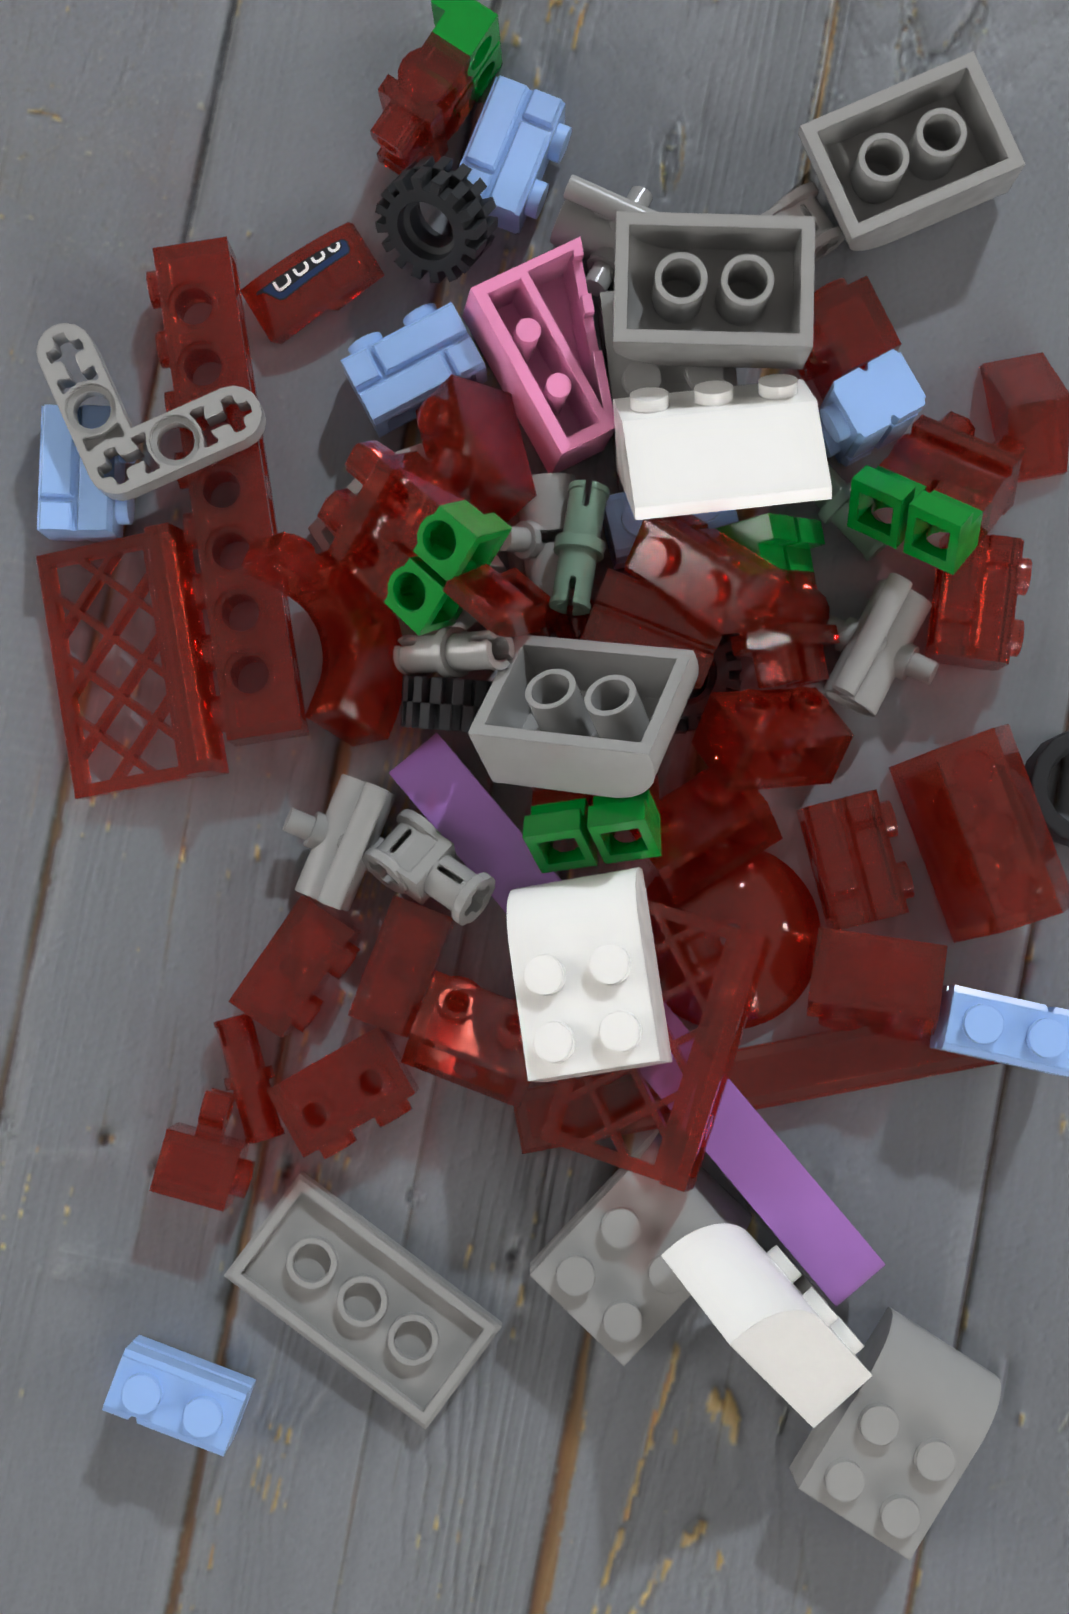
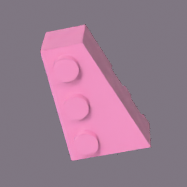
M581 236L471 287L462 315L548 473H559L603 451L615 431L614 409L603 352L602 350L599 351L593 320L595 313L592 294L588 293L582 263L584 252Z

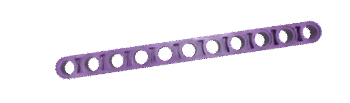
M435 733L389 772L391 777L442 836L454 843L455 852L463 863L476 874L486 872L495 879V889L491 896L506 914L507 900L512 889L562 881L555 872L541 873L522 838V832L438 733ZM663 1001L673 1062L636 1069L837 1307L882 1269L885 1263Z

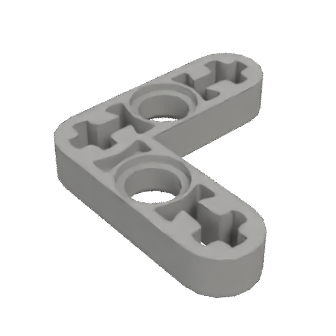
M69 323L53 325L44 331L38 341L36 353L39 365L86 471L94 485L113 500L126 501L134 499L247 449L258 442L265 431L266 417L258 399L246 388L233 385L220 388L133 427L101 353L84 329ZM70 342L76 350L84 348L75 356L78 366L87 381L76 384L71 372L61 361L54 362L62 357L60 346L64 343ZM98 374L99 378L97 380H92ZM90 397H103L109 401L111 407L110 417L106 423L93 429L81 426L77 417L78 408L81 403ZM231 404H237L241 411L252 410L251 413L244 417L246 428L242 431L235 432L229 424L211 430L218 441L211 446H208L207 437L195 420L205 415L206 421L212 427L228 418L225 408ZM177 427L186 428L193 432L195 439L194 448L184 459L172 460L162 455L160 445L166 432ZM145 441L148 452L160 466L159 469L151 472L150 467L145 461L132 465L127 469L129 480L122 484H119L112 476L104 477V474L112 470L110 459L114 456L120 455L126 463L145 457L137 447V445Z

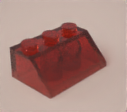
M1009 724L988 729L889 767L954 943L1006 932L1064 913L1069 908V883Z

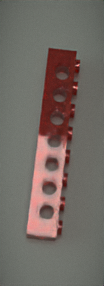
M227 236L152 248L156 270L146 272L147 288L153 309H162L165 329L155 332L156 348L162 369H171L174 391L164 393L166 412L220 388L232 385L246 388L258 399L237 260ZM198 303H206L212 306L211 314L204 322L199 324L184 322L185 313L191 306ZM209 362L222 365L221 373L213 383L208 385L193 383V375L199 366ZM231 404L226 407L228 418L223 422L230 424L235 432L246 428L244 417L251 413L252 410L241 411L237 404ZM205 415L195 419L204 432L209 426ZM177 427L180 428L183 451L174 452V460L184 459L194 448L195 439L193 432L186 428ZM262 434L259 441L249 448L177 479L181 490L189 488L192 512L183 513V527L189 550L198 549L201 573L192 574L193 593L198 610H207L211 633L201 636L204 663L208 672L216 671L220 695L211 696L210 700L212 719L216 732H225L227 741L236 747L309 735L265 442ZM235 482L240 485L239 497L232 505L225 508L211 505L212 492L219 484ZM244 542L249 545V557L241 567L236 569L221 567L220 555L228 544ZM242 602L256 603L259 608V617L254 626L245 631L232 630L229 624V616L233 608ZM253 662L266 664L269 675L265 686L254 693L242 692L238 684L241 670Z

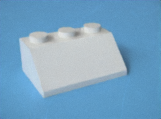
M771 374L761 377L758 380V384L733 386L726 381L714 380L701 382L695 385L692 391L669 393L663 388L646 387L632 391L630 397L613 399L617 473L635 520L832 499V484L818 403L803 379H797L789 374Z

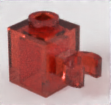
M211 1088V1091L206 1090L197 1127L178 1122L167 1128L149 1191L222 1212L233 1204L235 1196L245 1198L255 1168V1161L246 1159L250 1142L224 1135L237 1094L217 1088Z

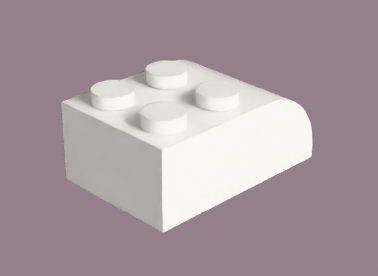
M636 867L512 889L507 900V934L528 1081L549 1082L673 1062L643 869Z
M721 1223L705 1226L687 1234L661 1255L729 1345L813 1428L873 1376L856 1356L865 1346L843 1320L834 1313L823 1296L801 1274L777 1245L766 1252L742 1227Z

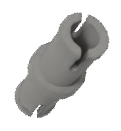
M455 626L442 628L434 635H404L398 639L402 646H395L393 650L395 666L402 674L415 676L423 673H439L445 678H461L472 670H505L511 665L505 658L513 659L515 655L513 639L509 632L503 628L468 632L462 627Z

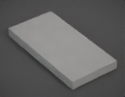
M303 1171L298 1175L224 1274V1277L424 1429H427L502 1327V1322Z

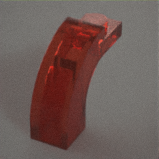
M285 531L250 544L242 566L297 602L313 621L320 638L323 655L322 671L305 717L353 747L388 740L402 699L404 674L399 672L393 659L394 647L402 646L398 642V639L402 637L396 614L384 603L387 593L378 578L344 544L315 553V548L309 541Z

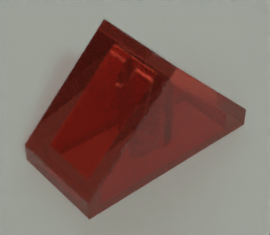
M1044 353L983 363L980 366L1004 485L1065 474L1068 468L1069 392Z

